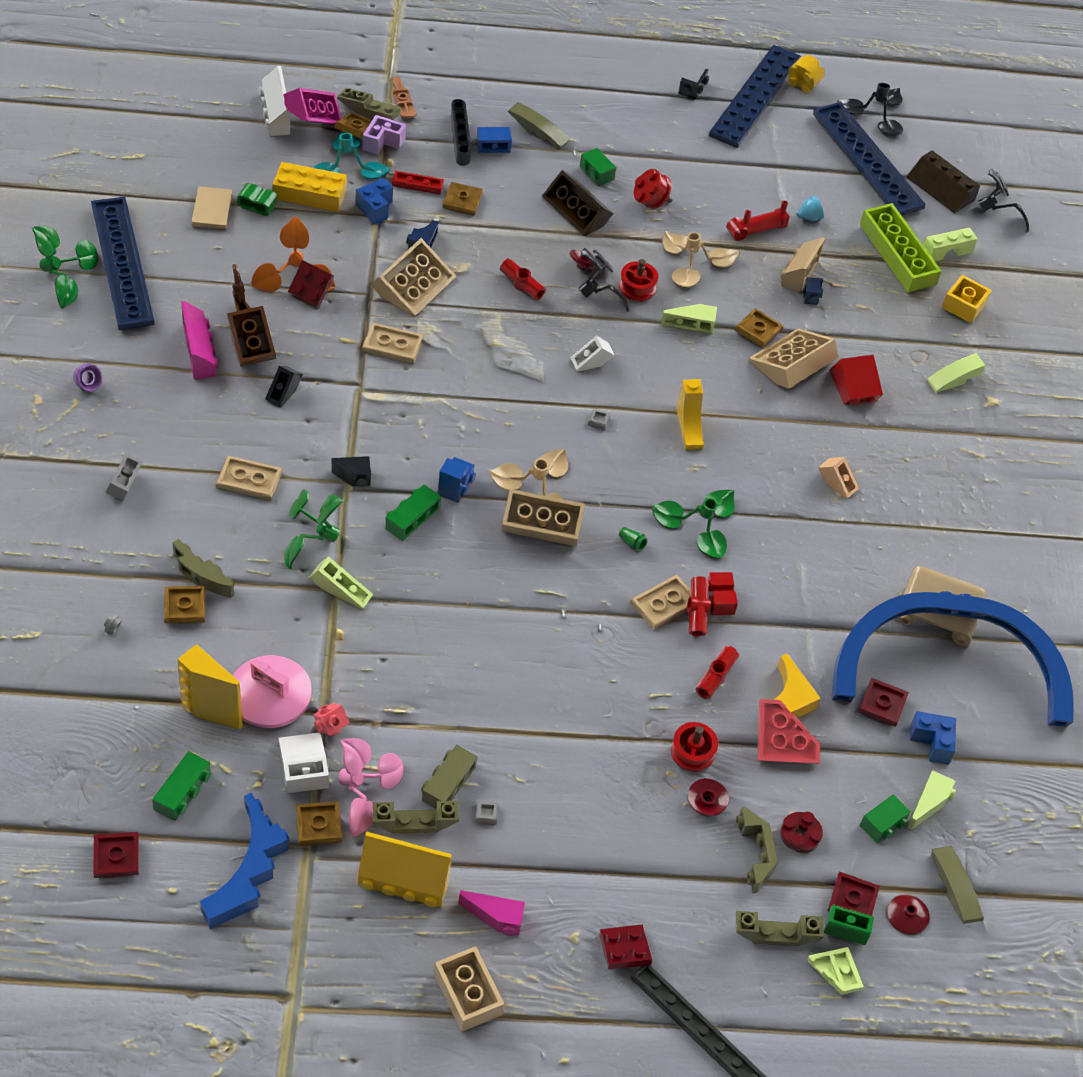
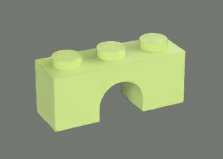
M969 227L928 236L923 246L934 261L943 260L945 254L951 249L955 251L957 256L973 253L977 237Z

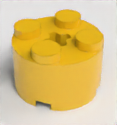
M805 55L800 57L790 67L788 71L789 84L793 87L801 88L804 93H809L824 78L825 70L823 67H820V62L817 58Z

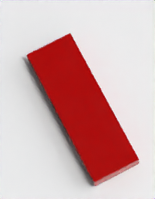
M395 171L392 180V186L439 195H441L444 185V179Z

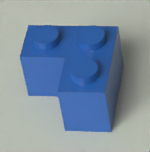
M385 178L356 189L355 205L374 225L388 219L389 204L393 202V187Z
M456 457L453 459L447 458L439 471L438 494L459 502L462 496H466L469 483H473L475 480V464Z
M916 711L911 722L910 741L930 744L929 761L950 764L956 749V718Z

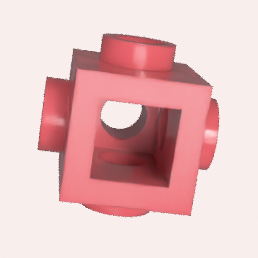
M336 703L320 707L318 709L319 712L313 715L316 729L320 733L329 736L340 733L343 727L350 724L343 706Z

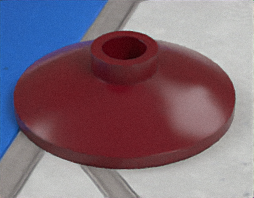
M570 251V257L577 263V268L582 271L586 269L593 271L595 269L594 264L588 258L580 256L581 251Z
M699 779L688 790L687 798L690 806L701 815L716 816L721 814L728 806L729 794L727 789L714 779Z
M912 895L896 896L890 901L887 908V917L890 924L904 934L914 935L921 933L925 930L930 920L927 906L919 898Z

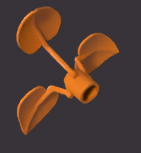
M294 216L280 232L281 243L286 248H293L294 250L289 256V261L279 270H276L273 263L260 265L252 276L251 285L254 288L264 292H274L282 284V278L279 273L290 264L294 267L300 266L304 255L297 248L304 249L307 247L309 233L303 222ZM315 264V265H314V266H316V267H318V268H320V269H322V270H324V271H326V272L332 274L331 270H330L326 265H324V264ZM334 279L332 280L327 292L335 288L336 285L334 283Z

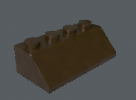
M933 150L923 155L906 177L954 214L975 201L980 189L978 183Z
M561 170L542 195L547 202L584 236L604 227L614 214L576 178L564 170Z

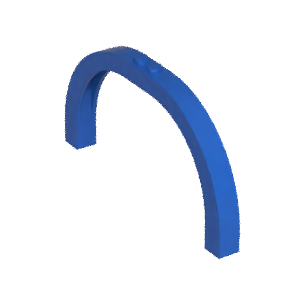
M942 591L940 593L917 592L889 599L870 610L858 621L842 644L836 659L832 681V700L852 702L856 695V674L860 653L870 635L885 623L904 615L916 613H932L984 620L1000 626L1013 634L1035 657L1047 687L1048 725L1068 727L1073 723L1074 701L1071 678L1066 663L1054 642L1029 617L1010 606L990 599L972 597L970 594L965 593L955 595L949 591Z

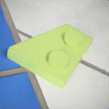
M848 947L809 955L808 962L841 995L863 989L864 986Z

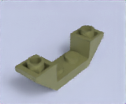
M437 801L436 810H394V802H372L373 824L392 833H437L459 822L458 801Z
M741 807L739 815L736 816L737 828H740L742 836L756 835L757 845L761 847V863L752 864L750 872L747 873L748 885H751L753 893H757L774 873L778 861L770 824L748 808Z
M736 911V933L754 944L800 946L823 939V917L801 915L798 923L758 920V912Z

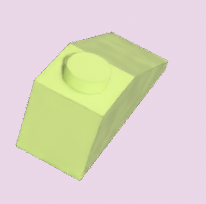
M697 304L664 310L661 325L712 334L717 307Z
M329 556L318 564L309 577L322 590L360 609H363L373 596L368 589Z
M932 770L908 825V829L912 830L943 808L947 800H952L956 791L953 789L955 780Z

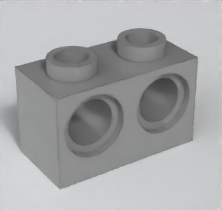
M125 453L105 493L123 501L143 461Z

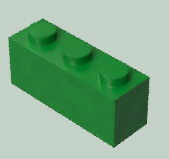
M423 484L419 489H415L410 497L402 500L395 510H391L386 515L385 529L400 540H405L440 509L441 496Z
M188 751L153 797V810L176 821L179 815L185 813L190 800L197 797L201 785L210 779L212 774L210 762Z

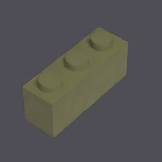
M457 744L452 751L448 750L444 756V762L441 766L437 765L434 769L433 777L430 781L426 780L421 788L422 801L436 808L437 801H452L476 768L478 756Z

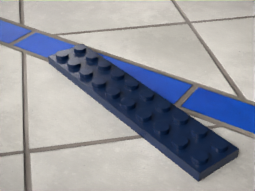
M773 45L712 127L709 136L738 148L789 77L788 71L790 67L801 56Z
M841 102L813 110L815 118L886 204L893 203L901 216L925 208L926 204Z
M126 197L91 201L118 330L155 325Z

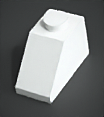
M595 336L570 358L579 372L602 367L615 355L608 342Z

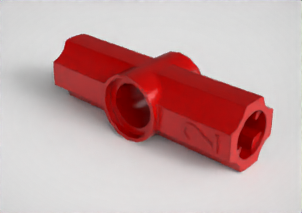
M509 258L500 265V271L515 282L516 289L525 291L537 301L546 293V288L531 276L529 269L521 268Z
M702 576L691 579L690 597L687 603L689 634L695 637L707 634V616L711 608V601L708 599L709 580Z
M725 646L716 660L711 662L709 670L697 685L695 691L703 699H710L738 660L740 654L734 647Z

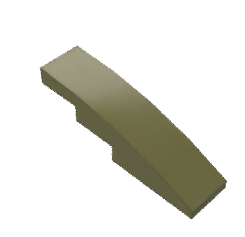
M517 102L507 111L528 133L534 132L544 142L549 140L558 150L570 140L551 121L520 102Z
M946 846L932 849L931 856L939 867V877L947 888L946 896L962 923L983 921L984 916L977 896L953 847Z

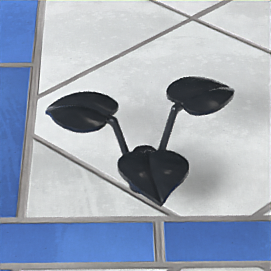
M878 83L876 92L872 93V96L865 105L858 99H837V102H841L850 114H862L872 99L876 97L877 101L884 103L883 121L878 123V129L885 134L895 135L903 133V127L899 122L886 119L887 104L895 106L900 105L903 101L900 88L890 90L889 84Z
M993 168L990 169L988 175L996 181V189L991 194L978 200L983 212L991 208L994 211L1000 208L1015 207L1026 222V233L1029 232L1027 215L1019 204L1012 203L995 206L998 203L995 196L1001 192L1003 194L1005 190L1008 197L1009 192L1000 174L995 172Z
M586 248L582 249L580 256L588 258L594 264L595 269L578 289L586 298L593 292L597 294L602 290L610 289L622 299L626 311L629 312L626 298L614 286L608 284L597 289L599 285L595 279L606 267L612 273L611 265L595 249L593 250L595 258ZM597 260L603 263L602 267L600 266Z

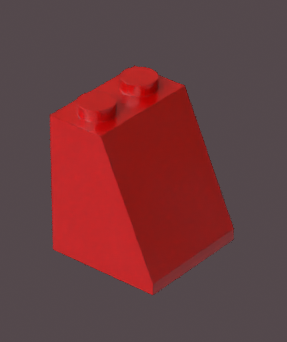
M874 354L843 358L829 369L844 405L851 404V406H856L866 401L868 404L875 403L883 395Z

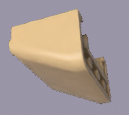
M921 566L915 567L912 570L903 593L905 595L917 592L940 593L942 591H949L955 595L965 593L970 594L972 597L985 599L987 597L986 591L978 586ZM932 613L909 614L894 619V621L900 622L903 625H911L917 618L953 632V641L965 647H969L979 620Z

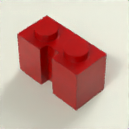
M710 572L708 577V599L711 601L712 615H735L738 601L736 591H734L733 573Z

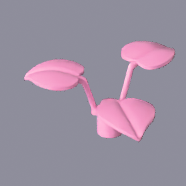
M348 738L341 740L345 768L339 773V782L342 785L349 786V790L361 797L353 800L349 811L351 835L358 836L373 825L372 802L366 801L367 797L355 787L361 785L364 778L380 777V786L385 789H391L400 782L404 767L403 761L396 754L386 753L378 762V774L361 773L362 770L366 769L365 764L371 759L370 746L364 740Z

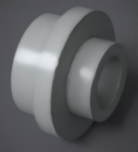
M117 614L113 617L110 615L104 623L106 627L105 632L114 634L119 628L122 620L119 619Z

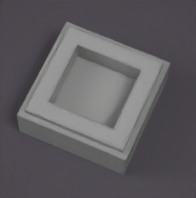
M593 408L588 425L605 430L611 413Z
M478 800L475 822L497 824L499 802Z

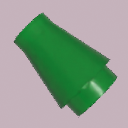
M623 527L619 532V536L634 551H642L646 547L648 539L645 537V534L628 529L627 527Z

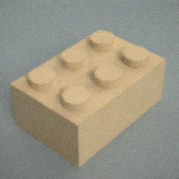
M476 946L435 962L434 976L461 1032L503 1015L504 1002Z

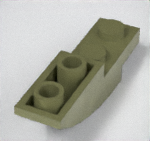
M345 88L337 96V99L349 109L370 120H373L375 115L394 120L401 113L400 106L373 100L372 94Z
M180 539L172 542L173 554L178 558L179 571L198 586H205V589L226 597L234 596L235 584L229 576L226 577L217 564L214 565L210 560L203 563L202 559L199 556H195L191 548L186 543L183 544Z

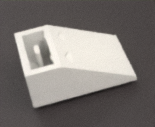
M312 733L280 737L279 745L286 794L329 788V773L321 734Z

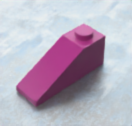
M460 890L459 905L496 931L509 936L519 935L525 902Z

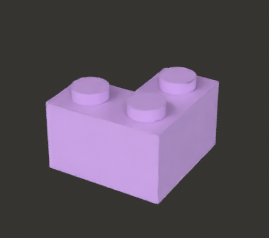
M375 115L363 134V150L378 155L384 145L400 149L406 140V124Z

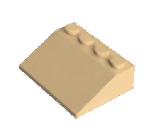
M420 238L385 270L371 286L382 298L414 317L456 275Z
M798 328L751 356L749 361L775 384L785 388H792L795 384L807 379L808 376L818 372L821 368L831 364L832 361L839 357L835 339Z

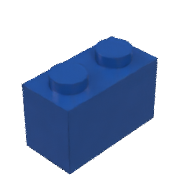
M477 127L478 153H511L512 138L510 127Z

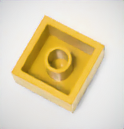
M961 275L947 292L942 308L972 324L987 305L992 290Z

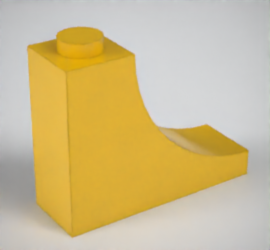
M700 379L682 380L676 410L685 450L703 449L704 447L701 424L703 389Z
M787 653L780 656L777 668L782 675L784 689L774 700H781L786 705V708L797 718L816 710L821 698Z

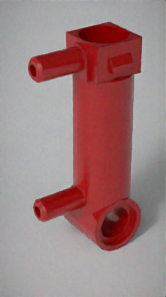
M784 200L781 203V207L773 212L751 217V211L746 210L743 219L738 217L731 219L727 223L726 228L735 241H741L747 235L774 228L781 229L787 227L790 218L786 211L788 202Z

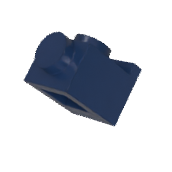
M806 277L803 287L804 304L817 305L819 303V298L823 296V288H821L823 278Z

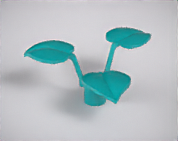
M344 131L335 138L332 144L333 149L338 151L336 163L333 165L330 162H321L314 166L316 169L340 173V169L337 167L341 152L350 153L353 150L360 167L363 168L361 175L364 178L378 179L390 171L387 166L379 162L370 161L364 165L356 150L360 146L359 139Z

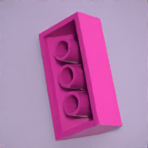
M297 88L283 94L287 111L303 121L335 125L341 119L336 95L333 92Z
M181 301L183 329L193 378L215 377L218 361L217 358H213V355L216 354L214 344H210V342H213L211 331H208L210 329L209 319L205 318L204 311L186 301Z

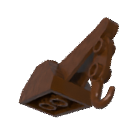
M233 264L234 283H232V293L237 311L227 313L239 365L242 367L276 359V353L263 306L249 307L245 301V288L243 281H241L238 267L236 264Z

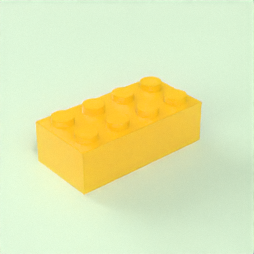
M281 162L273 181L272 189L277 194V200L339 212L347 191V175Z

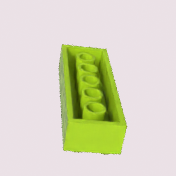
M893 203L864 210L859 225L905 290L910 293L936 286L942 272Z

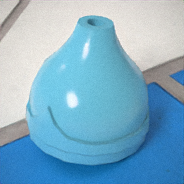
M816 196L805 200L800 210L796 213L798 219L812 222L824 218L822 205Z

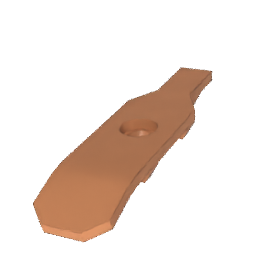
M392 77L394 84L392 94L396 106L401 107L400 117L405 119L416 117L417 113L408 89L403 86L400 77Z

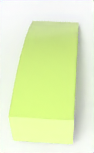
M975 353L942 368L930 376L927 381L937 393L966 384L967 379L982 375L986 365Z

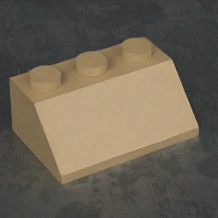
M821 237L804 242L800 249H796L794 258H790L787 269L784 268L781 273V286L800 293L804 287L806 277H810L819 262L825 238Z

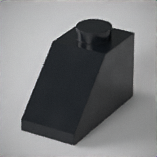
M279 366L265 399L282 407L297 390L303 374L288 366Z
M369 456L331 458V471L334 475L350 486H371Z

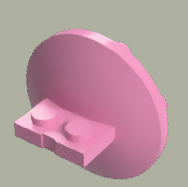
M273 655L257 657L244 663L233 674L240 682L242 720L255 727L278 728L291 724L303 715L309 706L312 693L309 676L299 664L288 658Z

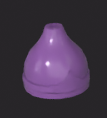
M94 364L80 365L74 371L73 381L83 391H95L102 383V372Z

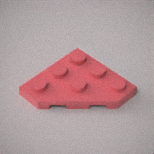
M759 699L757 761L820 764V742L807 731L799 719L786 708V705L781 700Z

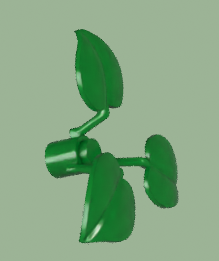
M48 226L33 227L32 230L35 235L37 248L45 256V258L40 260V268L44 272L59 275L55 280V291L60 308H64L77 299L78 287L73 279H68L67 274L56 270L59 269L61 263L79 260L81 269H93L98 263L97 249L91 242L82 240L76 245L77 257L60 260L53 256L57 253L55 248L60 245L57 232Z
M303 489L300 492L298 498L291 506L289 517L295 519L301 511L319 524L316 530L319 536L300 534L299 537L295 536L290 541L284 554V561L288 569L292 570V564L300 553L305 538L319 539L321 541L325 538L332 543L336 541L340 534V529L330 524L327 518L344 502L343 499L335 494H330L322 504L320 515L317 519L303 508L309 500L308 491Z
M718 490L709 493L701 506L698 505L685 516H682L684 513L682 506L675 501H663L652 505V512L655 519L662 526L676 529L681 526V520H685L699 511L701 517L708 518L707 532H702L697 537V547L705 555L721 559L726 553L727 541L721 531H710V526L714 514L720 518H727L732 515L735 508L734 490Z

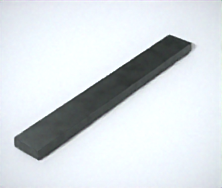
M651 965L641 966L631 975V980L732 1077H767Z

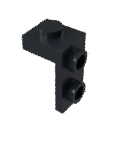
M704 70L698 82L682 77L678 93L696 99L698 94H702L704 85L708 84L710 78L708 76L709 70Z

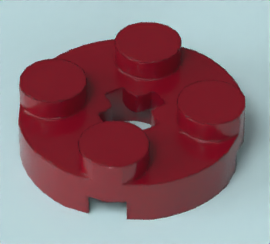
M808 811L794 812L784 818L780 829V837L788 848L792 847L799 853H808L815 850L821 842L823 829L813 813ZM798 829H803L805 831V836H802L801 833H797Z

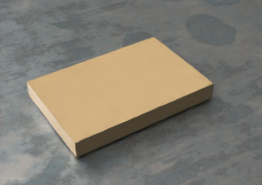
M198 186L191 222L192 226L226 229L233 190Z
M372 322L362 346V352L414 364L424 335Z
M227 456L216 482V488L271 501L282 475V468Z
M675 575L632 598L630 604L648 625L655 630L687 612L690 589L678 575Z

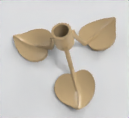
M667 231L663 234V247L666 252L676 255L680 254L683 250L687 251L688 249L690 251L689 268H678L672 273L673 282L681 287H693L699 283L701 273L698 270H692L693 253H697L701 247L707 259L712 260V265L719 268L731 266L740 254L738 250L722 248L713 249L708 254L704 241H701V235L697 232H691L687 236Z
M557 449L543 454L539 459L535 460L533 468H529V471L524 476H522L523 471L518 465L506 463L490 470L491 478L500 488L510 491V489H520L522 486L521 480H525L532 474L534 478L542 479L543 496H547V473L553 478L562 477L567 473L566 449ZM551 493L548 495V497L563 499L557 493Z

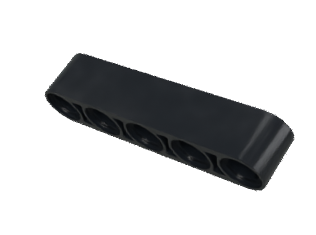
M455 99L451 103L450 116L455 160L457 164L464 166L470 163L471 157L467 109L465 101Z

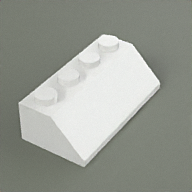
M277 66L262 79V86L259 87L261 105L265 107L263 108L264 118H267L265 119L266 129H269L270 136L290 135V112L287 111L284 104L283 94L286 93L281 66Z

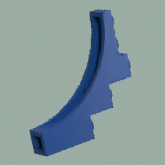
M252 793L244 796V806L251 823V841L247 854L232 878L215 893L200 901V910L209 929L259 907L258 898L261 896L257 885L273 879L275 865L272 857L288 850V841L290 839L285 829L282 830L278 823L272 825L269 816H264L262 812L263 806L261 801L255 799Z

